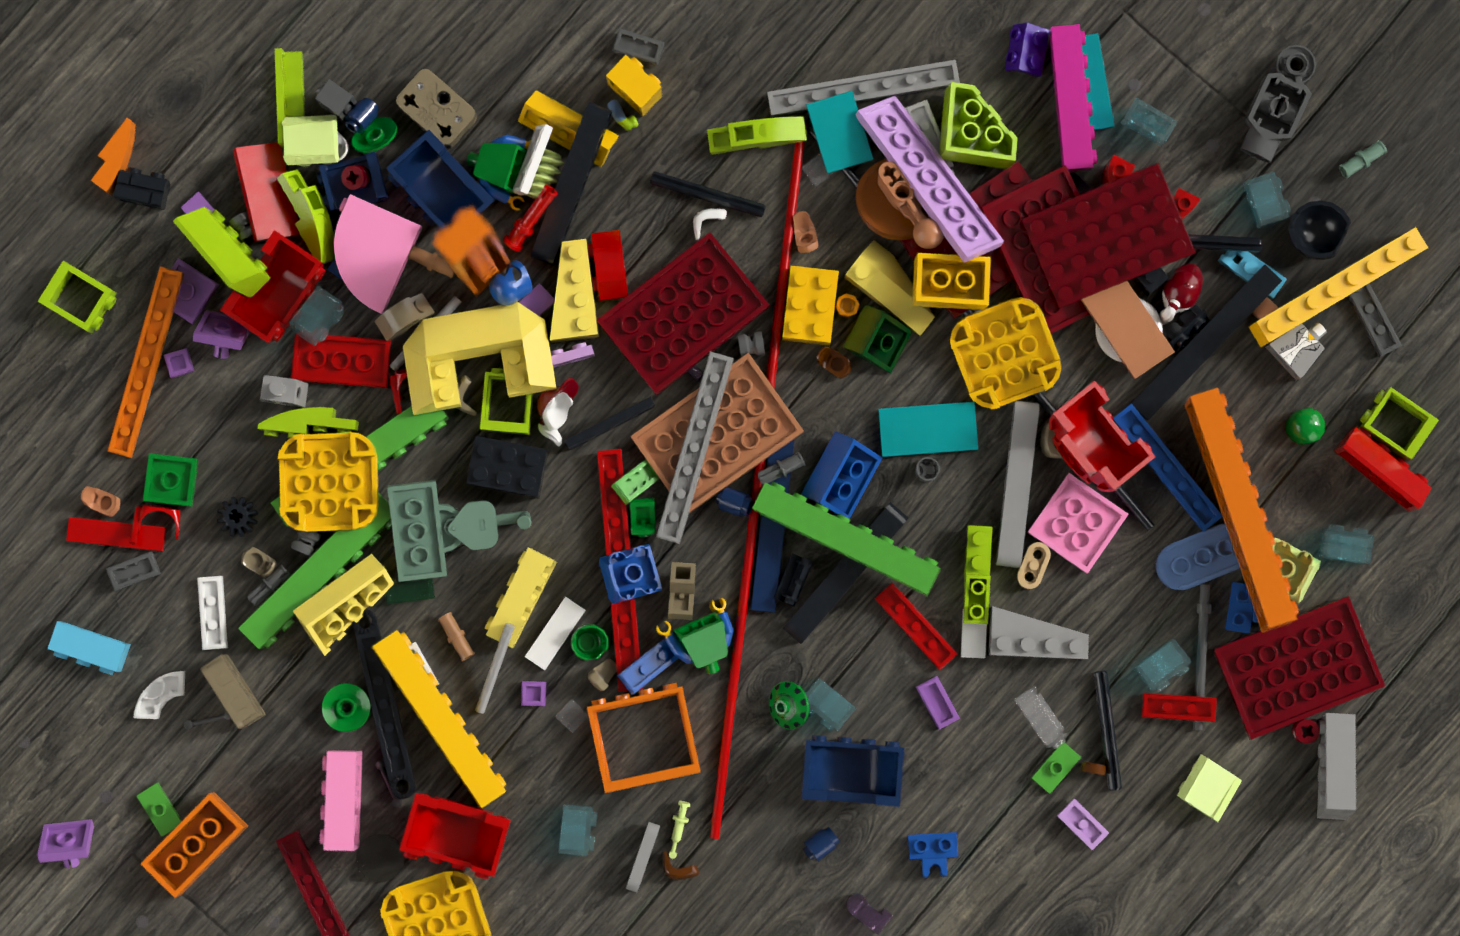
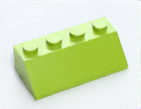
M202 207L175 218L173 222L229 288L251 298L271 278L265 271L267 269L266 265L258 258L254 259L251 255L253 250L246 243H241L237 239L239 234L231 226L227 227L223 222L225 220L224 216L216 209L211 211L206 207Z

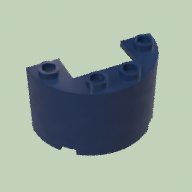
M430 130L423 134L386 168L390 173L387 178L396 187L401 185L409 194L406 198L415 209L419 206L425 212L422 217L431 226L436 224L438 226L437 232L445 226L449 228L455 222L454 217L461 210L465 209L467 211L471 207L480 215L495 201L455 160Z
M812 735V740H806L802 799L858 802L900 807L904 748L900 747V742L885 741V745H876V740L861 739V743H851L852 738L837 737V741H826L827 736Z

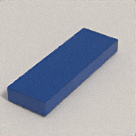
M666 637L617 675L631 695L678 659L665 642Z

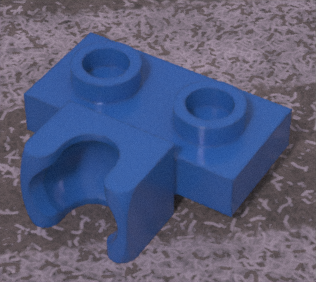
M1232 582L1225 630L1250 634L1251 622H1259L1246 584Z
M957 832L908 835L909 860H922L923 878L929 876V869L932 866L939 868L941 877H947V858H958Z

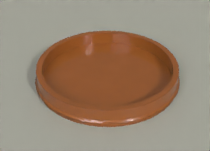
M887 159L881 160L871 166L858 183L856 190L858 212L866 226L884 238L892 240L913 239L915 226L910 219L904 218L901 212L891 205L878 186L879 168L883 163L889 162ZM905 193L896 194L899 198L908 197ZM922 207L921 211L923 212V214L926 216V218H930L928 213Z

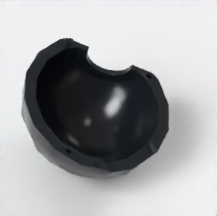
M1322 200L1308 202L1299 207L1291 217L1289 225L1291 242L1296 250L1307 258L1319 261L1331 259L1337 255L1346 237L1351 220L1346 212L1334 203Z

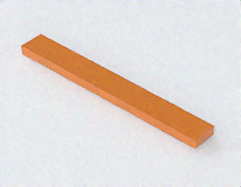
M161 266L159 268L108 452L129 458L133 457L185 273Z

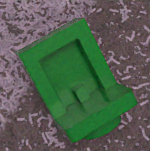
M655 498L633 499L630 501L631 535L648 537L655 534Z

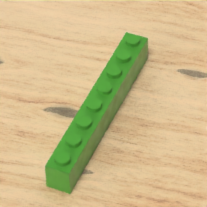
M410 406L368 435L366 438L376 448L378 472L387 466L385 462L392 457L396 460L407 452L405 448L411 444L417 446L426 440L425 435L432 430L437 432L447 425L445 421L449 419L446 413L440 410L413 415L412 406ZM279 496L278 498H276L275 500H273V501L271 502V504H272V506L274 507V509L276 510V512L278 513V515L280 516V518L283 520V522L285 523V525H286L287 527H290L289 525H287V523H286V522L284 521V519L281 517L280 510H279V507H280V496Z
M765 482L752 508L754 512L928 597L940 572V568L937 567V561L926 556L924 559L915 556L916 551L903 545L900 549L893 545L894 541L884 535H881L880 538L872 535V530L866 526L859 524L858 527L849 524V518L841 514H837L835 517L827 513L829 509L823 505L816 503L813 506L806 503V497L795 492L792 496L784 492L785 487L772 482L770 485Z
M379 492L378 512L371 524L358 530L336 531L238 628L258 649H263L264 647L269 649L278 640L275 636L281 630L286 632L295 623L293 620L295 617L293 610L324 589L333 579L336 580L346 573L345 567L351 561L356 563L364 555L362 550L368 544L372 547L381 538L379 533L384 528L389 530L392 527L389 502Z

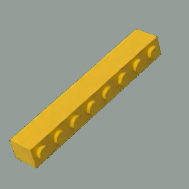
M1415 227L1250 325L1249 329L1260 347H1263L1426 250L1428 246Z
M396 630L372 646V649L478 806L483 808L505 793L504 786L507 784L499 773L496 775L490 768L493 763L486 753L481 755L476 747L479 745V742L472 733L467 734L463 726L466 723L458 712L456 714L452 712L449 707L452 703L445 692L440 694L435 686L438 685V682L431 672L427 674L422 666L425 663L418 652L413 654L408 647L411 644L409 638L404 632L400 634Z

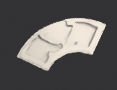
M185 671L171 672L155 679L141 693L135 706L133 718L159 719L162 708L169 700L184 695Z

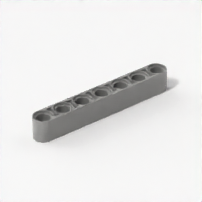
M1014 402L996 553L997 566L1021 567L1039 403Z

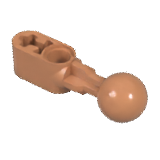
M893 162L883 163L878 171V186L891 205L899 210L904 218L910 219L915 226L913 237L917 245L924 249L936 248L944 238L939 225L933 219L926 218L921 211L922 205L913 195L914 189L910 188V183L898 166ZM905 193L908 197L899 198L896 194Z

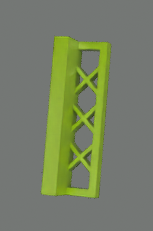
M275 48L278 144L284 149L282 121L285 117L305 116L303 53L301 51L284 52L282 48Z

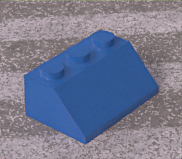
M835 431L801 495L815 504L823 505L829 509L828 511L836 515L841 514L850 519L882 457L855 439Z

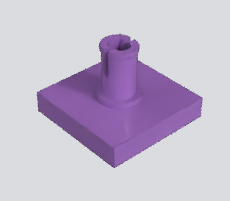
M206 310L193 333V341L215 345L213 355L219 358V353H221V358L225 359L229 357V348L241 350L250 330L224 313Z
M92 819L44 824L37 854L39 863L63 860L65 868H70L69 862H71L72 868L77 867L80 863L78 858H87L89 856L94 830Z

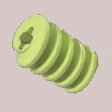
M547 149L544 150L536 172L537 174H535L529 190L530 192L526 196L536 199L545 185L550 186L551 183H558L554 175H561L562 172L557 167L565 165V162L561 160V155Z

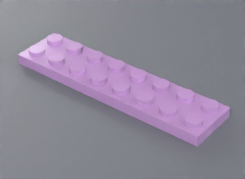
M896 96L857 111L856 117L887 160L895 163L914 189L913 195L930 218L939 225L942 234L964 263L1001 247L1004 240Z

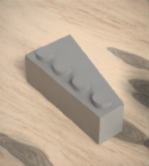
M990 607L988 655L1088 659V634L997 607Z
M1326 713L1318 721L1321 740L1318 745V758H1320L1318 769L1317 818L1347 820L1356 811L1355 714Z

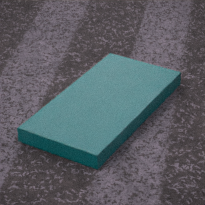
M1099 34L1085 35L1086 45H1082L1083 55L1087 54L1088 69H1084L1085 78H1089L1090 93H1087V102L1092 103L1093 112L1092 116H1089V124L1094 126V131L1114 128Z
M975 402L878 409L882 457L978 450Z

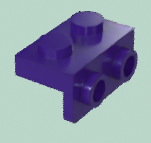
M1030 23L1014 24L1010 33L1005 71H1018L1034 77H1041L1050 30Z

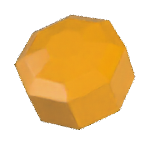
M846 293L838 297L835 308L839 316L850 318L857 314L859 302L855 296Z

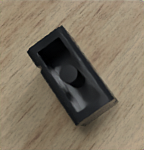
M128 167L127 171H119L114 192L116 200L165 210L171 182L165 179V175L151 172L150 176L141 174L142 170Z

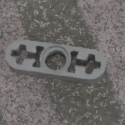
M648 823L626 889L638 892L660 825Z

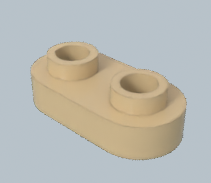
M1036 542L1027 548L1017 573V581L1021 587L1033 589L1040 584L1051 556L1050 549L1046 544ZM1035 550H1039L1042 553L1040 559L1034 558L1033 553ZM1028 572L1033 575L1031 582L1026 581L1024 577Z

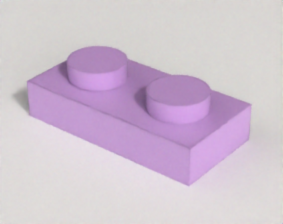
M586 342L573 345V350L563 352V349L551 351L553 368L595 357L592 345L587 346Z
M1075 798L1057 814L1091 850L1109 834Z

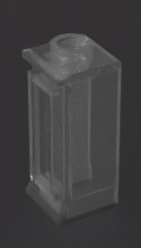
M1032 686L1013 699L1046 748L1052 746L1053 749H1056L1066 742L1064 737L1069 734L1062 732L1065 729L1042 695L1037 693L1036 686Z

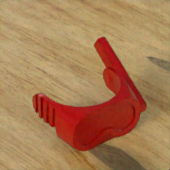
M406 368L396 371L395 375L389 378L397 415L403 412L400 385L407 377Z
M153 505L137 506L135 508L129 543L136 544L142 519L153 511H163L174 519L176 524L175 539L179 540L180 509Z

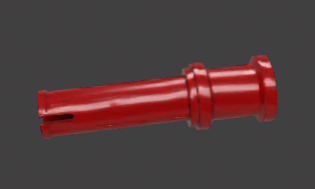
M545 185L525 215L514 222L512 231L503 238L504 243L514 251L522 250L524 241L534 233L535 224L558 195L556 190L552 193L553 187Z

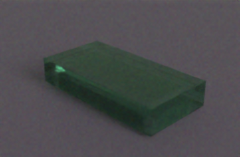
M433 578L399 582L398 579H392L394 584L385 593L387 605L436 599Z

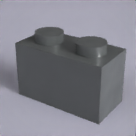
M330 79L327 83L323 82L316 91L317 97L315 99L320 106L330 114L336 115L337 119L345 124V116L357 103L354 96Z

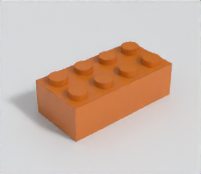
M215 792L209 793L146 857L141 865L174 898H177L240 836L248 825Z

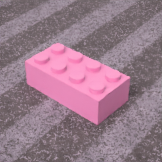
M331 750L327 751V756H323L322 769L326 771V780L322 781L321 791L322 795L326 796L325 805L321 806V820H325L324 830L320 831V844H324V850L354 851L359 848L362 751Z

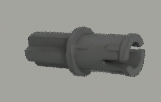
M797 452L782 461L776 460V464L758 472L757 476L761 484L764 485L765 482L770 483L782 476L784 478L787 477L786 474L805 466V462L801 454Z
M281 564L266 579L262 578L263 582L247 595L248 600L254 606L259 605L272 592L275 593V589L292 575Z

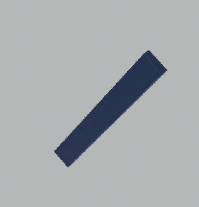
M794 440L768 457L767 468L776 464V460L782 461L793 455ZM791 472L786 474L787 477L785 478L782 476L772 481L785 487L784 492L789 493ZM764 516L761 517L751 610L775 613L777 599L774 596L779 582L785 526Z

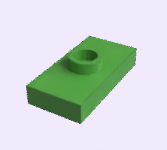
M645 459L611 485V487L627 505L660 478L647 459Z
M1062 741L1031 778L1051 794L1080 760L1081 756Z
M159 783L154 784L137 795L138 800L161 837L173 831L182 822Z

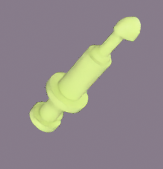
M685 801L678 802V805H680L678 815H673L675 824L671 837L673 841L672 849L669 852L671 859L677 856L675 852L677 842L681 841L684 824L689 821L685 814L687 807H690V803Z

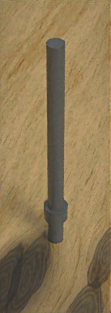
M1200 584V602L1197 604L1196 612L1199 613L1195 696L1204 697L1208 617L1211 614L1212 604H1209L1210 585ZM1193 721V730H1203V721Z

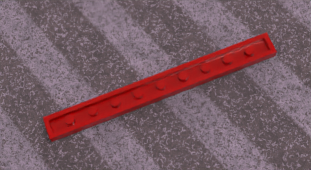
M622 449L597 451L606 555L630 549L627 505L611 487V485L624 476ZM635 598L616 604L611 603L617 675L640 658ZM618 678L619 692L628 691Z

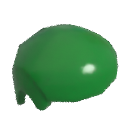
M1313 408L1294 411L1286 421L1287 435L1290 440L1299 445L1312 444L1320 440L1325 432V420L1322 414Z
M595 624L582 625L577 628L571 637V649L577 657L585 661L596 660L608 650V637L604 630Z

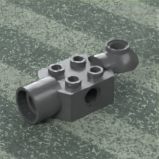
M1292 45L1282 50L1276 63L1278 73L1267 74L1263 77L1246 114L1244 122L1249 130L1240 147V151L1257 160L1271 163L1280 141H1287L1292 138L1312 95L1308 87L1304 85V82L1308 81L1314 74L1316 61L1312 52L1305 46ZM1291 60L1299 61L1301 65L1299 71H1293L1290 68Z

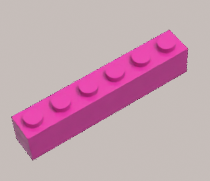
M1080 24L1051 27L1049 36L1062 166L1066 165L1069 173L1091 171L1094 167L1093 164H1097L1096 149L1092 150L1091 140H1095L1094 126L1089 124V116H1092L1093 112L1092 103L1087 102V93H1090L1089 78H1085L1084 69H1088L1087 54L1083 55L1082 45H1086L1085 31H1080Z

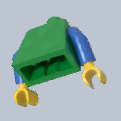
M504 135L492 140L491 143H483L479 154L469 153L467 165L475 167L474 176L479 178V184L492 198L504 204L508 202L513 210L518 211L521 209L514 207L513 201L519 199L524 202V200L520 196L512 197L510 193L515 194L512 190L531 140L527 142L525 138Z
M723 598L719 599L721 608H717L712 600L709 607L713 613L674 629L675 634L670 632L671 625L667 621H664L668 627L667 632H661L659 627L656 626L657 633L666 637L665 642L676 657L686 664L692 663L696 668L704 667L707 674H714L719 671L720 668L717 660L728 655L727 647L730 645L733 635V627L728 613L724 612L726 601Z

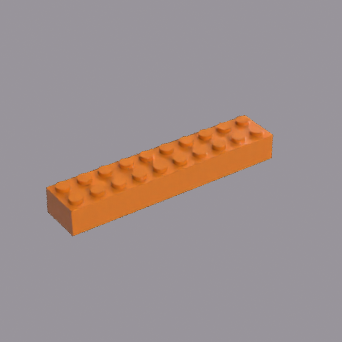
M470 207L467 211L465 209L461 210L454 217L455 222L449 228L443 227L435 235L437 240L433 243L456 276L477 297L489 286V282L495 274H502L506 270V265L510 263V260L492 228Z
M1218 388L1190 396L1184 405L1261 631L1263 633L1289 625L1297 620L1296 615L1299 614L1296 602L1290 599L1288 593L1291 591L1287 577L1283 578L1280 568H1283L1281 558L1273 550L1272 545H1275L1272 532L1266 529L1264 523L1267 521L1263 508H1259L1256 500L1259 498L1255 485H1251L1248 476L1251 475L1250 467L1247 461L1243 462L1241 441L1239 438L1235 439L1233 418L1226 413V397L1224 393L1219 392Z

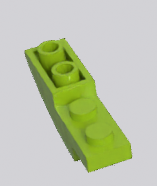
M804 117L748 120L729 123L725 127L707 130L709 149L712 155L755 147L762 149L807 141Z
M298 169L282 173L277 177V180L300 218L295 223V226L312 256L323 264L334 261L335 237L332 223L316 185L308 187Z
M313 407L280 413L259 423L258 429L264 431L266 436L278 437L279 433H287L288 438H291L298 434H309L310 426L316 432H327L328 428L337 429V433L358 432L359 422L335 418L336 410L334 408Z
M967 525L963 623L988 624L992 526Z

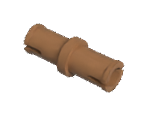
M413 245L408 255L409 260L426 266L429 271L435 270L449 276V278L454 276V271L445 259L439 257L438 253L434 252L432 254Z
M449 612L440 617L438 622H440L448 636V643H452L460 660L465 661L472 657L475 652H473L465 638V631L459 628L452 613Z

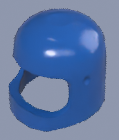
M513 260L506 265L504 276L498 273L491 278L489 289L492 297L499 304L508 306L529 295L532 292V283L525 266L520 261ZM513 268H516L521 274L517 281H515L513 276Z

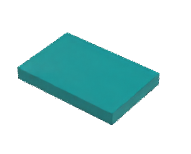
M853 91L806 104L827 174L873 160L864 127L856 117L858 108Z

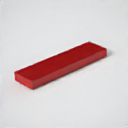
M69 517L66 541L164 551L166 527L141 525L140 532L137 534L136 544L133 545L129 543L133 524Z
M893 582L875 598L878 604L939 670L957 655L955 650Z

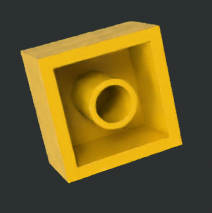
M625 55L606 75L607 83L643 117L662 97L661 82L652 73L647 75L642 69L643 65L635 57L630 59Z

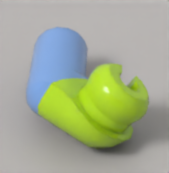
M612 100L608 103L609 110H612L613 119L623 129L632 131V128L638 126L634 115L626 118L618 100Z

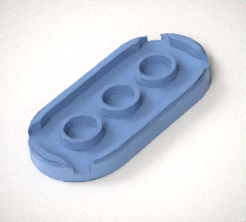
M1225 524L1214 526L1204 532H1199L1167 545L1159 553L1156 560V571L1159 579L1167 587L1174 590L1190 589L1240 568Z

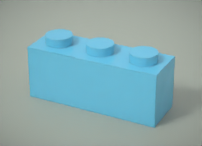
M57 621L48 649L53 650V655L67 660L68 656L77 659V664L86 667L94 664L100 666L99 671L113 675L114 671H122L131 644Z

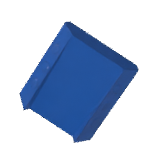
M649 544L599 558V567L601 568L607 589L608 599L612 604L662 591Z

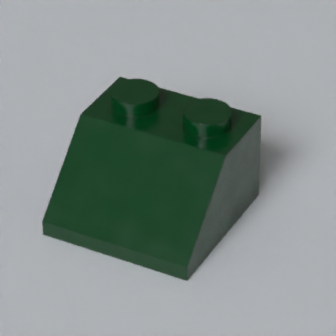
M865 305L843 347L857 357L891 373L913 331L886 312Z

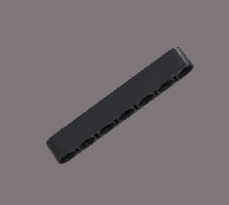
M591 102L588 103L555 189L558 195L548 207L531 253L532 258L552 266L555 265L561 251L562 242L566 238L611 119L612 110Z
M890 502L869 529L872 530L871 534L878 538L884 535L892 539L909 517ZM844 556L783 629L802 644L867 567Z

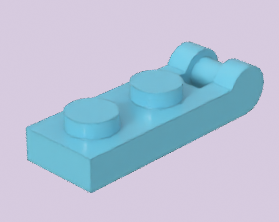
M1227 251L1225 255L1222 254L1218 259L1223 266L1246 282L1265 264L1246 251ZM1236 255L1242 258L1238 264L1233 261ZM1269 267L1282 280L1267 296L1272 300L1287 279Z

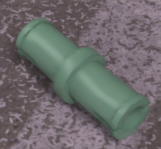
M1377 140L1365 150L1357 151L1353 158L1339 165V170L1348 179L1360 169L1368 168L1371 162L1386 154L1387 149L1381 141Z

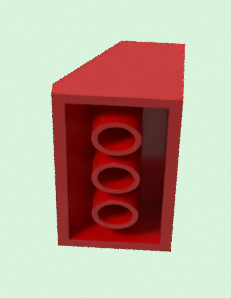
M1362 427L1350 429L1333 451L1408 512L1420 509L1432 489L1427 484L1429 481L1421 474L1416 473L1415 475L1408 469L1410 466L1401 458L1395 459L1390 455L1391 450L1380 442L1378 444L1371 439L1372 435Z

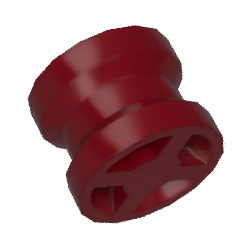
M364 165L348 166L341 175L343 184L351 190L364 188L371 180L370 171Z
M1302 719L1294 723L1292 727L1293 737L1300 743H1313L1319 736V727L1312 720Z

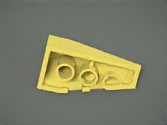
M875 240L871 242L845 274L844 278L919 336L922 335L935 318L929 307L912 306V282L893 254Z

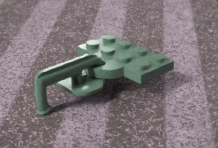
M436 480L387 485L399 582L447 576L445 552L454 550L461 542L472 550L491 548L498 541L497 526L517 523L519 528L524 530L531 526V516L528 511L496 514L494 506L484 500L468 502L460 511L449 504L438 503Z

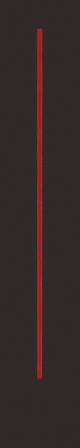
M805 141L797 142L794 146L766 378L773 388H775L794 233L793 215L797 209ZM766 460L755 467L751 497L754 499V504L763 486L758 479L757 473L765 469ZM753 509L748 521L710 838L719 839L759 519V514L754 512Z

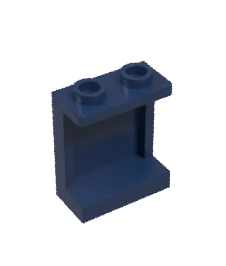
M376 152L365 153V156L327 166L324 164L319 165L320 172H317V178L320 186H324L326 195H323L325 207L330 209L333 214L341 213L339 211L340 205L344 198L348 199L350 194L371 204L389 200ZM348 166H366L371 174L370 183L364 188L348 189L342 182L341 175L343 170Z

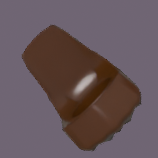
M823 347L817 354L818 364L839 379H843L850 373L852 362L830 347Z
M663 851L664 872L670 879L686 880L697 877L700 874L696 865L680 869L673 868L667 852Z

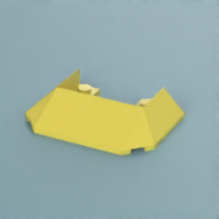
M518 302L508 306L498 305L423 319L403 345L413 415L461 407L454 361L501 353L509 398L557 389L546 322L543 318Z

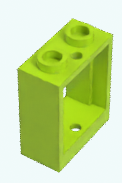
M62 261L38 302L92 334L94 330L97 331L104 321L102 317L106 310H110L114 306L117 293L67 262ZM73 274L104 292L86 322L81 321L55 305V302Z
M491 368V372H485L480 430L530 435L534 393L526 395L524 423L489 420L492 382H506L504 369Z
M1392 387L1387 388L1385 391L1381 389L1373 400L1376 403L1372 410L1367 409L1361 417L1360 421L1362 424L1360 427L1366 429L1373 439L1387 446L1405 461L1412 460L1439 420ZM1388 399L1422 421L1404 449L1370 426Z

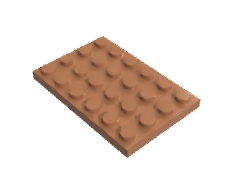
M749 353L732 364L689 513L804 433V430ZM699 388L631 436L668 491L672 484Z

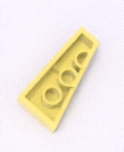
M586 239L562 242L550 334L551 343L599 337Z
M529 547L527 551H523L518 561L519 567L516 573H512L508 580L507 586L509 588L506 594H502L496 604V607L499 609L495 617L490 616L485 626V629L488 630L487 636L500 641L505 624H513L515 628L508 646L514 648L557 563L555 560Z
M370 554L293 610L312 642L326 656L331 650L329 648L336 639L340 641L346 635L344 631L353 621L357 623L363 617V611L368 606H373L390 589L394 582L382 564Z

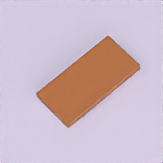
M1128 281L1081 299L1133 379H1136L1175 352Z

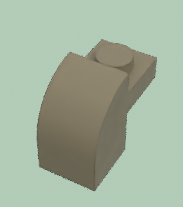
M420 293L412 298L407 297L396 303L374 322L386 341H389L404 334L414 324L431 317L435 312L423 293Z
M672 562L668 619H693L696 563Z

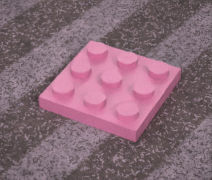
M1068 473L1027 533L1088 574L1129 514Z

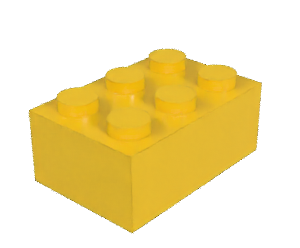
M918 253L914 258L912 306L985 310L989 305L991 257L978 256L964 263L959 255Z
M791 266L782 340L830 346L839 271Z

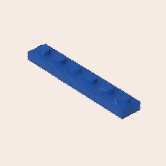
M1132 403L1113 418L1115 424L1125 431L1131 444L1139 438L1149 444L1155 458L1147 464L1203 532L1223 517Z

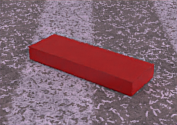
M1143 693L1142 717L1216 722L1217 698Z

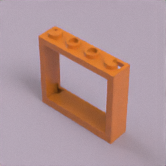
M677 683L663 685V691L654 692L653 688L640 690V696L630 698L629 693L615 696L616 701L606 703L605 698L591 701L592 706L587 707L605 793L701 772L683 687H677ZM677 695L691 764L611 781L597 712Z

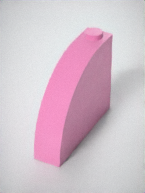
M350 194L348 199H343L339 211L342 213L334 238L336 264L344 283L351 293L367 307L383 314L407 264L408 255L423 227Z

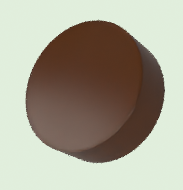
M1082 762L1081 771L1105 775L1106 767L1101 764Z

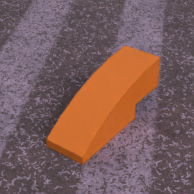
M129 118L125 119L98 156L105 162L91 179L92 182L110 195H112L117 185L119 171H126L132 154L136 124Z

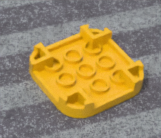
M1022 297L1010 299L985 310L967 315L959 320L952 330L950 338L951 349H953L973 402L975 401L982 407L997 409L1000 406L1038 392L1047 391L1059 379L1062 367L1060 356L1043 312L1030 299Z
M353 432L298 434L292 436L284 443L278 454L280 472L279 510L281 517L287 525L298 531L317 532L358 530L365 528L373 522L379 506L378 460L376 448L369 439Z
M458 870L444 871L399 886L388 893L380 909L381 919L383 918L388 936H491L476 885L471 877Z

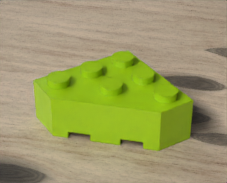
M951 82L944 91L939 155L943 160L1001 169L1010 168L1016 161L1018 138L1012 131L1006 128L1001 121L1002 118L994 108L988 105L980 96L981 92L975 85Z

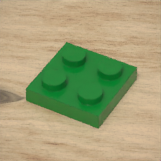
M149 453L143 501L193 507L199 459Z

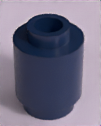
M369 98L359 100L344 118L346 127L353 133H363L377 117V112L379 111L377 104Z
M726 487L724 491L719 492L716 503L719 504V510L739 517H748L752 511L754 499L750 498L749 494Z
M827 827L824 830L820 829L803 843L806 847L803 848V851L811 861L815 858L819 862L836 849V845L840 841L833 831Z

